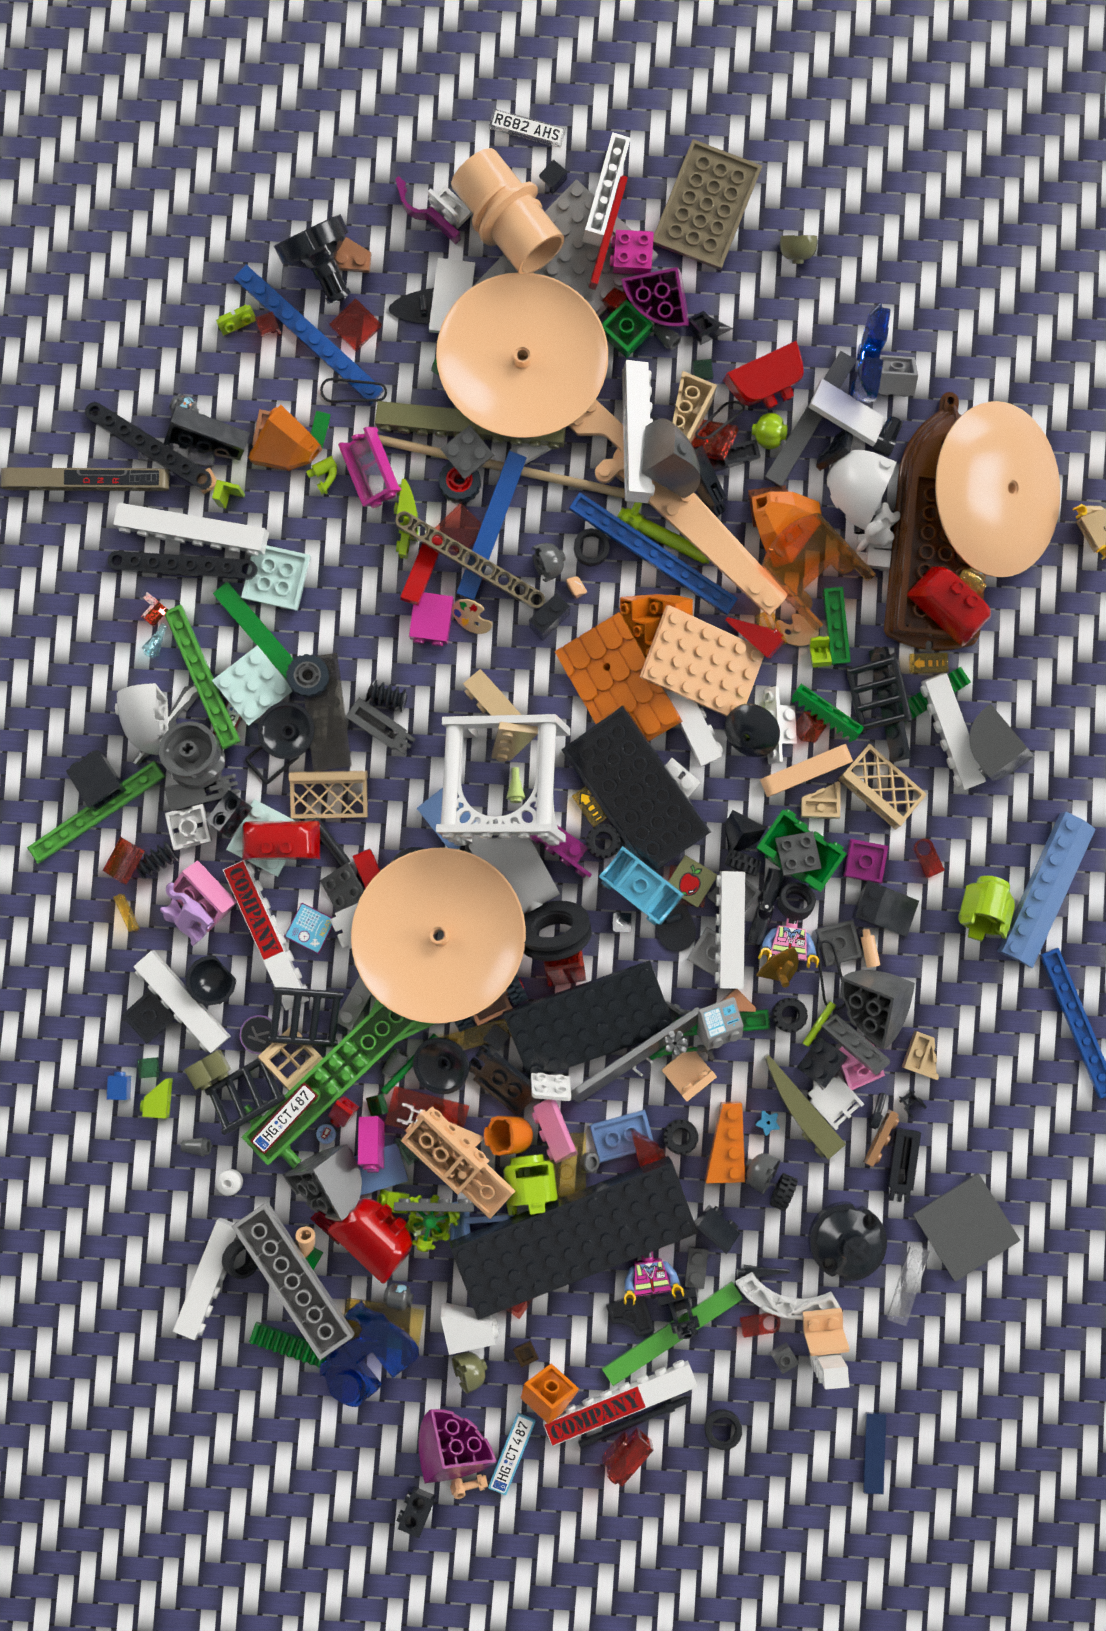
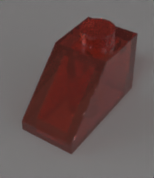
M631 1130L640 1167L666 1157L664 1149H660L657 1142L636 1130Z

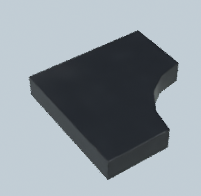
M843 430L835 435L831 444L818 455L816 467L819 471L850 453L853 434Z
M644 1295L636 1296L634 1305L631 1298L626 1299V1305L624 1304V1298L606 1304L612 1324L620 1323L627 1325L634 1331L636 1337L655 1331Z

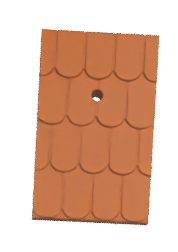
M620 612L555 651L595 724L623 705L648 741L683 722L665 689L640 678L646 656Z

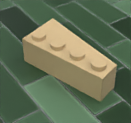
M682 371L672 423L679 427L692 443L695 432L699 429L714 400L717 385Z
M481 669L463 683L466 688L464 692L471 700L474 698L478 702L476 706L482 713L487 712L489 716L521 715Z

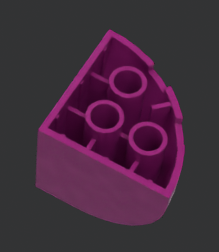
M678 267L621 279L628 299L643 316L664 326H689L682 273Z
M430 1409L425 1414L419 1432V1457L424 1484L465 1477L480 1472L496 1463L494 1452L487 1438H483L477 1430L478 1427L467 1418L463 1419L452 1411L442 1409Z

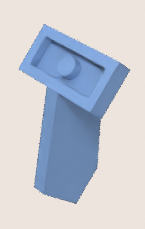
M459 1212L458 1225L450 1224L451 1240L469 1234L470 1225L495 1224L515 1215H499L489 1219L487 1216L470 1217L469 1212Z

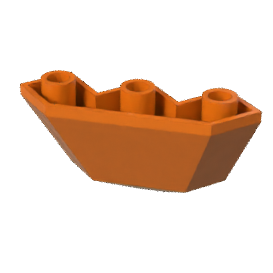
M280 404L278 408H273L269 413V418L259 433V437L248 458L254 465L290 471L310 464L322 451V448L310 432Z
M767 492L752 497L753 512L758 532L771 566L776 567L790 563L823 520L820 503L795 492Z
M662 594L620 597V613L646 658L665 607L670 605L693 616V599Z

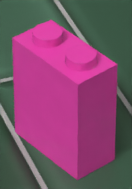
M424 593L419 606L413 604L409 638L413 640V643L424 644V641L432 642L433 646L443 647V644H448L452 607L454 604L453 596Z
M378 1116L359 1117L358 1165L363 1170H367V1173H378L379 1169H384L385 1122Z

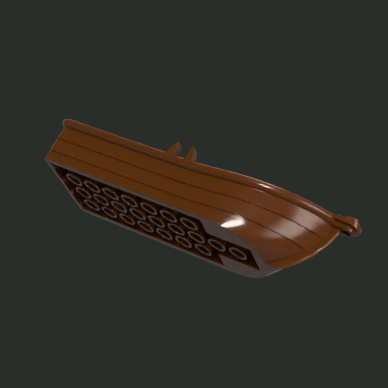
M947 392L941 396L939 411L928 418L916 430L908 442L899 467L896 505L893 513L896 511L900 512V519L891 529L894 539L891 548L884 633L887 637L901 644L924 650L926 649L927 641H930L932 644L931 650L944 651L972 646L980 636L979 630L965 646H960L907 596L908 592L932 566L945 567L955 573L977 595L984 599L986 575L984 574L982 579H978L979 575L977 573L979 572H974L973 568L956 553L943 529L936 501V470L939 454L951 427L962 416L958 412L959 398L953 392ZM947 399H949L952 402V404H948Z

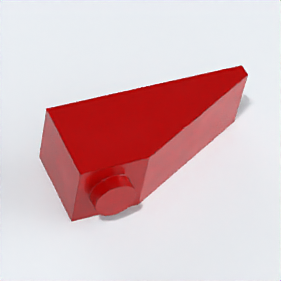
M730 617L725 619L767 658H771L785 642L782 638L784 635L777 628L773 630Z
M341 1097L336 1101L328 1115L331 1118L330 1122L339 1128L340 1126L345 1127L359 1109V1106L347 1097Z

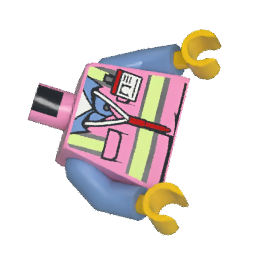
M787 918L786 926L778 925L769 931L763 940L761 952L758 956L761 959L762 955H766L768 961L771 956L795 947L798 959L802 961L807 960V968H810V962H814L816 968L819 964V958L816 956L815 945L810 934L806 933V929L797 928L798 920Z

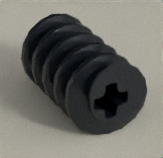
M375 679L369 686L365 701L367 702L371 698V703L375 704L378 700L379 706H383L386 703V708L388 709L393 704L394 711L400 707V712L403 713L408 695L405 688L402 693L399 692V686L393 691L392 684L385 688V682H382L378 686Z
M166 841L163 842L164 848L156 845L157 852L151 848L150 855L143 852V859L138 855L136 856L137 862L134 864L143 879H146V873L152 876L153 870L159 872L160 866L165 869L167 868V863L173 865L174 859L178 861L173 848Z

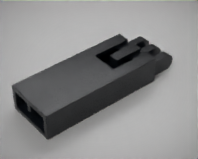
M703 445L694 448L700 467V484L697 492L702 502L718 517L726 510L722 501L726 495Z
M895 1128L887 1186L890 1187L889 1201H894L895 1194H897V1202L902 1201V1195H905L904 1203H909L911 1190H914L921 1139L920 1131ZM900 1168L908 1169L906 1182H903L904 1174L899 1173Z

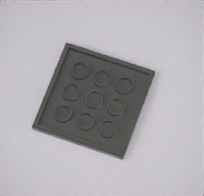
M979 1173L974 1174L912 1213L955 1282L1021 1241Z

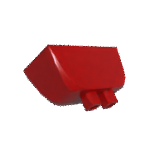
M797 341L727 372L723 381L741 404L750 406L763 401L766 408L770 409L778 404L774 395L780 393L784 402L794 397L791 387L799 383L804 375L803 361Z
M932 566L907 595L960 646H965L991 617V609L986 602L955 573L945 567Z
M318 821L244 822L242 859H320V823Z
M361 1199L345 1219L334 1221L328 1228V1232L382 1284H385L410 1253L412 1238L405 1228L406 1222L399 1217L396 1219L391 1214L392 1208L388 1204L382 1205L372 1199Z

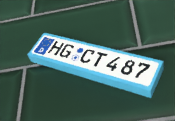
M517 1412L488 1485L489 1489L507 1495L536 1422L535 1419Z

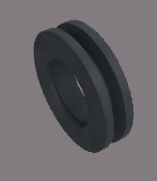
M570 901L546 902L542 906L524 914L526 926L524 954L532 959L556 961L568 958L581 951L591 939L592 929L589 915L577 903ZM566 924L571 926L568 931L559 936L541 937L537 935L543 928L550 925Z

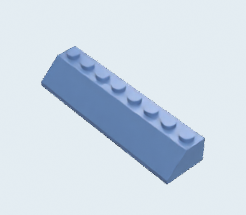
M1068 812L1059 814L1012 917L1007 937L1002 939L997 952L1028 967H1034L1096 830L1085 820Z

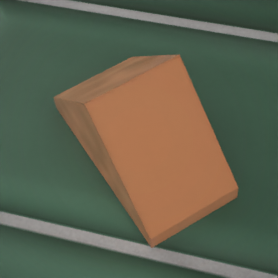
M734 988L721 1000L724 1001L734 997L739 1011L756 1012L755 1006L738 989Z

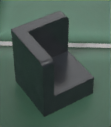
M553 159L539 174V178L550 187V193L553 195L567 180V171Z

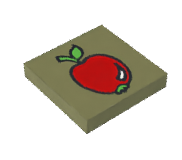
M685 855L668 882L684 894L683 900L698 908L715 881L717 874Z

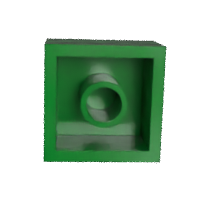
M625 299L602 323L607 341L623 356L628 358L653 332L654 324Z

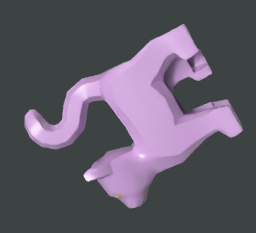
M168 883L166 893L172 898L171 904L167 907H161L160 911L163 913L165 921L175 923L178 929L191 939V945L194 946L206 935V931L213 925L214 921L200 903L191 899L185 893H176L173 890L174 883ZM177 900L183 901L184 905L182 909L180 908Z

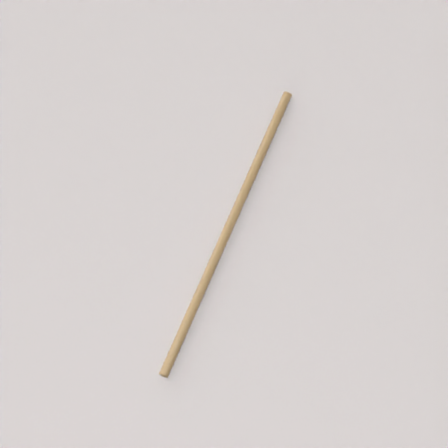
M378 435L384 446L449 460L441 448ZM490 459L481 467L502 471L505 462ZM523 467L520 475L625 499L624 488Z

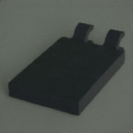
M483 1045L475 1055L477 1058L473 1057L470 1060L469 1072L475 1075L473 1080L518 1116L533 1099L531 1080L497 1052L492 1055L490 1049ZM478 1059L486 1064L482 1067Z

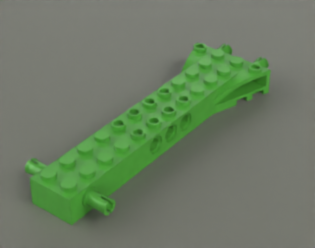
M376 1000L369 1015L284 1095L286 1097L284 1101L271 1108L264 1116H257L249 1121L252 1124L251 1128L241 1138L267 1165L271 1164L278 1156H282L292 1169L295 1168L302 1160L290 1149V1145L398 1041L436 1023H425L408 1019L391 1011ZM305 1082L319 1096L266 1154H263L250 1140ZM250 1104L244 1107L246 1113L254 1110Z

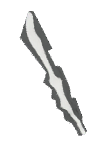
M195 685L183 688L168 716V730L177 724L176 719L183 710L188 711L199 697ZM139 750L138 755L132 762L139 766L143 759L149 757L150 754Z

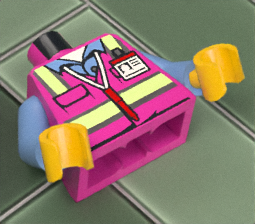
M653 1251L642 1255V1260L635 1261L634 1266L629 1268L624 1280L625 1305L628 1298L633 1300L634 1305L636 1296L672 1291L675 1299L676 1291H681L682 1296H684V1291L680 1286L676 1271L668 1262L662 1261V1258H654Z

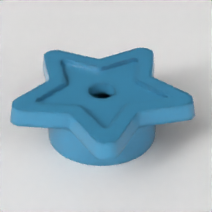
M761 1111V1119L755 1125L763 1128L765 1136L771 1130L780 1129L776 1122L778 1113L769 1115L765 1111Z

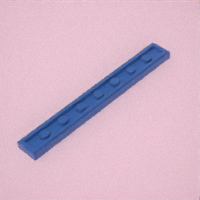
M510 450L472 551L487 560L490 559L527 457ZM470 556L467 565L472 566L475 564V558ZM487 566L482 567L481 571L483 574ZM465 569L456 594L474 600L482 579Z
M1059 948L1052 949L1039 956L1098 1099L1105 1098L1106 1061Z

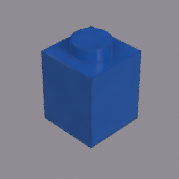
M115 1071L114 1075L108 1076L107 1100L130 1099L132 1075H126V1072Z

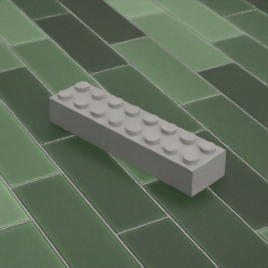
M268 1201L231 1226L319 1360L354 1336V1331Z

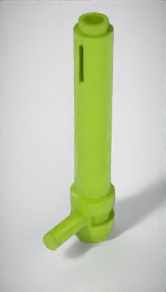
M634 502L632 509L628 507L627 509L621 508L617 517L638 532L703 564H709L710 560L686 538L644 518V515L638 513L642 503Z

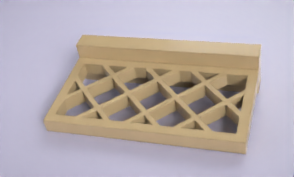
M870 744L838 778L840 782L895 830L905 822L907 817L927 795ZM868 751L875 756V762L866 763L865 754ZM876 765V775L867 776L866 766ZM879 765H886L889 768L890 775H880ZM855 766H862L863 776H856L851 770ZM881 778H890L891 788H881ZM894 778H901L904 782V788H895ZM867 779H877L878 789H871L868 786ZM914 790L920 797L917 800L909 801L908 791ZM891 791L892 801L886 802L882 798V792ZM895 791H904L905 801H896ZM896 804H906V813L903 816L897 812Z
M367 771L290 772L291 818L368 817ZM335 783H340L346 789L340 796H337L331 790ZM354 783H363V791L359 796L350 789ZM294 784H302L308 790L300 797L295 792ZM316 784H322L327 789L320 797L312 790ZM309 791L317 798L311 806L302 799ZM328 791L336 798L330 806L321 799ZM347 791L356 798L349 806L341 799ZM338 800L346 807L342 813H336L331 808ZM358 800L363 805V813H355L350 807ZM299 801L308 808L304 814H295V806ZM318 801L327 808L322 814H318L312 809Z

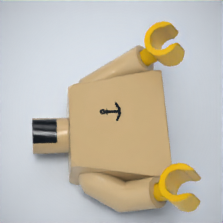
M1081 504L1073 508V510L1078 512L1076 519L1080 518L1076 523L1093 552H1101L1103 555L1101 559L1104 560L1106 558V508Z

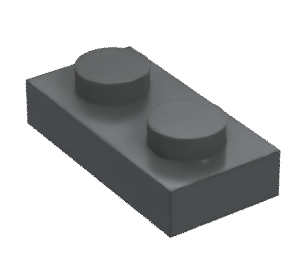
M688 1247L685 1287L704 1289L708 1259L707 1248Z

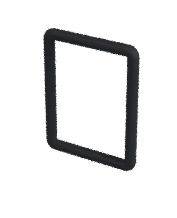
M262 745L251 752L245 758V761L263 783L269 784L299 757L291 759L268 780L263 777L249 760L263 748Z

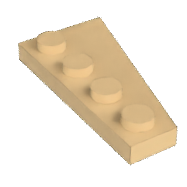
M499 722L492 750V758L500 762L511 761L538 734V727Z

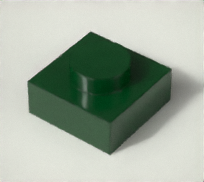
M384 1094L366 1098L370 1116L388 1113Z

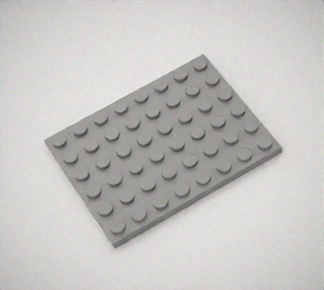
M576 179L545 211L563 234V246L548 264L534 273L554 278L573 288L591 305L598 318H600L625 292L621 279L637 275L613 273V266H610V255H614L615 248H611L610 239L596 290L589 288L600 247L582 242L594 195ZM617 217L612 236L616 235V229H631ZM654 250L652 253V263L658 257ZM503 254L473 286L486 279L507 273H517L518 271Z

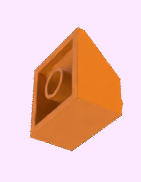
M551 1363L524 1383L521 1399L549 1424L563 1413L579 1391V1388Z

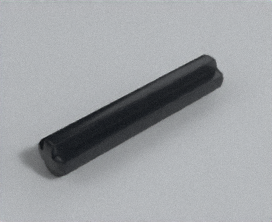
M313 819L312 821L320 823V840L339 865L342 867L348 862L350 863L351 861L320 819Z

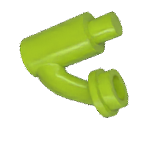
M332 456L311 465L312 469L306 471L309 478L315 475L318 478L329 472L325 482L322 483L320 481L317 484L322 495L328 494L326 490L330 487L337 474L338 467Z

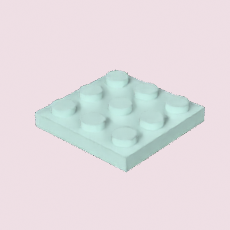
M267 545L265 555L251 556L250 560L256 564L258 571L253 579L245 580L241 598L298 611L311 556ZM251 565L248 567L247 574H250L252 571Z
M258 645L212 680L248 726L261 717L268 708L279 703L293 692L287 681Z
M254 799L250 805L253 807L238 827L226 850L242 858L244 822L295 820ZM287 860L247 861L278 877Z

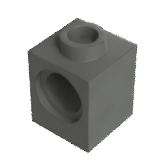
M787 1342L770 1351L782 1374L799 1364Z

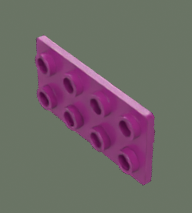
M557 825L558 829L566 835V842H559L557 846L548 845L547 842L542 841L537 835H530V839L537 844L540 841L546 845L544 849L552 855H555V853L561 856L560 861L568 867L571 864L577 868L575 872L583 878L592 876L590 872L577 864L588 849L587 846Z

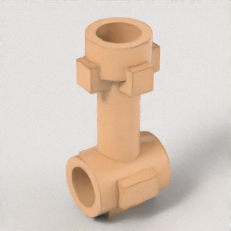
M476 1475V1480L463 1483L461 1478L452 1480L450 1486L452 1495H454L455 1499H460L465 1496V1491L478 1487L480 1491L485 1490L484 1488L488 1487L486 1475Z

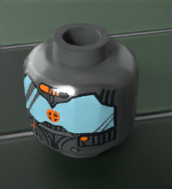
M184 394L174 396L169 405L172 416L176 405L199 413L196 400Z
M392 1283L390 1287H386L383 1301L386 1302L388 1308L404 1311L408 1305H412L414 1294H411L409 1286Z

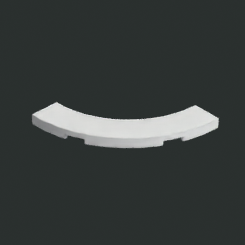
M753 1272L735 1281L748 1300L761 1307L762 1310L782 1318L803 1320L802 1312L840 1308L831 1291L813 1298L798 1299L785 1297L771 1291L755 1277Z

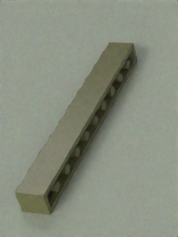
M384 401L377 402L375 425L383 432L398 430L402 434L417 432L421 436L435 434L437 437L446 438L447 436L456 437L471 425L483 441L484 439L492 440L493 443L498 444L505 441L510 442L512 445H522V443H525L531 447L544 445L550 449H559V447H564L566 427L539 437L515 438L499 435L481 428L465 417L458 409Z

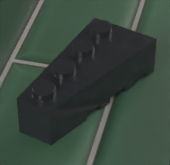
M176 405L163 445L178 444L179 448L187 449V447L197 448L198 452L201 453L211 451L216 456L240 461L250 432Z

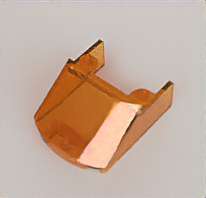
M820 513L802 517L787 526L771 543L762 563V567L788 594L785 599L786 602L790 603L814 630L819 629L823 623L810 610L813 602L804 589L830 564L840 574H847L855 568L867 582L876 576L873 570Z

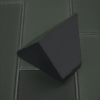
M705 311L688 318L689 325L700 345L734 329L710 317Z
M732 810L725 822L728 852L729 850L739 852L759 842L767 827Z

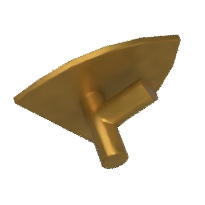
M795 947L774 955L761 967L756 976L780 981L783 988L788 987L799 963Z

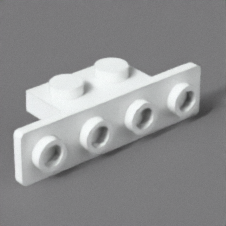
M774 686L764 689L765 709L772 713L779 724L780 740L776 748L767 755L768 764L783 762L782 744H797L795 706L780 705L779 687Z

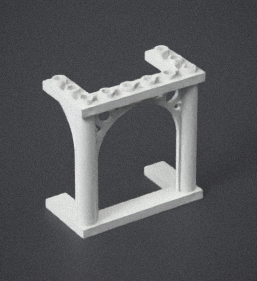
M556 714L442 717V725L446 727L441 824H436V833L440 834L442 838L448 839L449 842H453L456 846H465L466 843H472L473 836L490 839L492 835H499V838L504 839L511 838V835H518V838H530V835H537L542 841L552 846L559 845V842H566V835L558 829L555 819L553 786L556 736H570V728ZM499 722L537 726L536 780L529 799L518 810L504 816H486L474 810L466 801L461 786L463 738H478V730L476 728H498ZM536 802L534 807L537 808V811L530 807L531 803ZM459 803H463L464 807L457 811V808H460ZM470 811V819L466 823H461V815ZM524 811L531 812L533 815L532 822L526 823L522 819ZM476 818H480V819H481V822H480V823H479V822H475V823H474V821H475ZM513 818H518V821H519L520 824H518L517 822H514V821H513V824H512V823H511V820H512ZM496 819H498V824H494Z

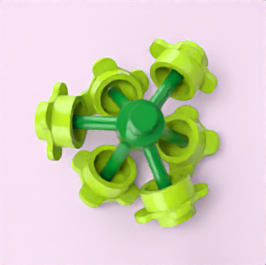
M418 1195L416 1198H409L410 1203H418V1199H421L422 1196ZM433 1195L430 1198V1203H438L440 1197ZM404 1211L405 1214L410 1213L405 1228L417 1237V1241L413 1240L412 1244L417 1246V1250L421 1252H428L429 1249L434 1250L433 1241H447L450 1238V1224L453 1223L454 1226H457V1219L460 1218L459 1212H443L444 1215L435 1218V1215L440 1212L426 1211L429 1214L426 1215L423 1211ZM418 1212L423 1217V1219L419 1216H416V1213ZM425 1227V1233L424 1235H421V1231H423ZM430 1229L432 1233L431 1238L428 1237Z

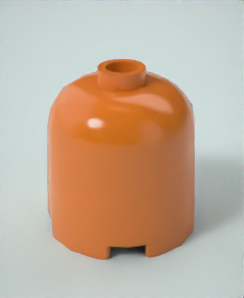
M496 1116L490 1119L491 1122L484 1129L485 1145L489 1146L494 1155L503 1156L524 1152L530 1147L533 1140L532 1127L527 1120L521 1117Z

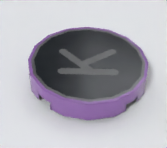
M257 1015L250 1017L243 1023L240 1029V1040L246 1050L251 1053L261 1054L272 1044V1042L266 1041L267 1035H270L272 1019L267 1016Z

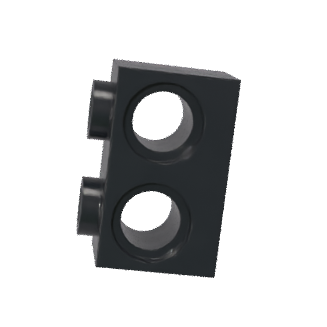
M228 790L206 821L230 838L253 807Z
M415 1486L412 1492L408 1491L404 1503L407 1504L405 1510H400L396 1520L399 1522L398 1530L420 1538L436 1495ZM416 1498H420L423 1500L424 1504L418 1506L414 1503L413 1500ZM413 1517L416 1523L409 1524L406 1518Z

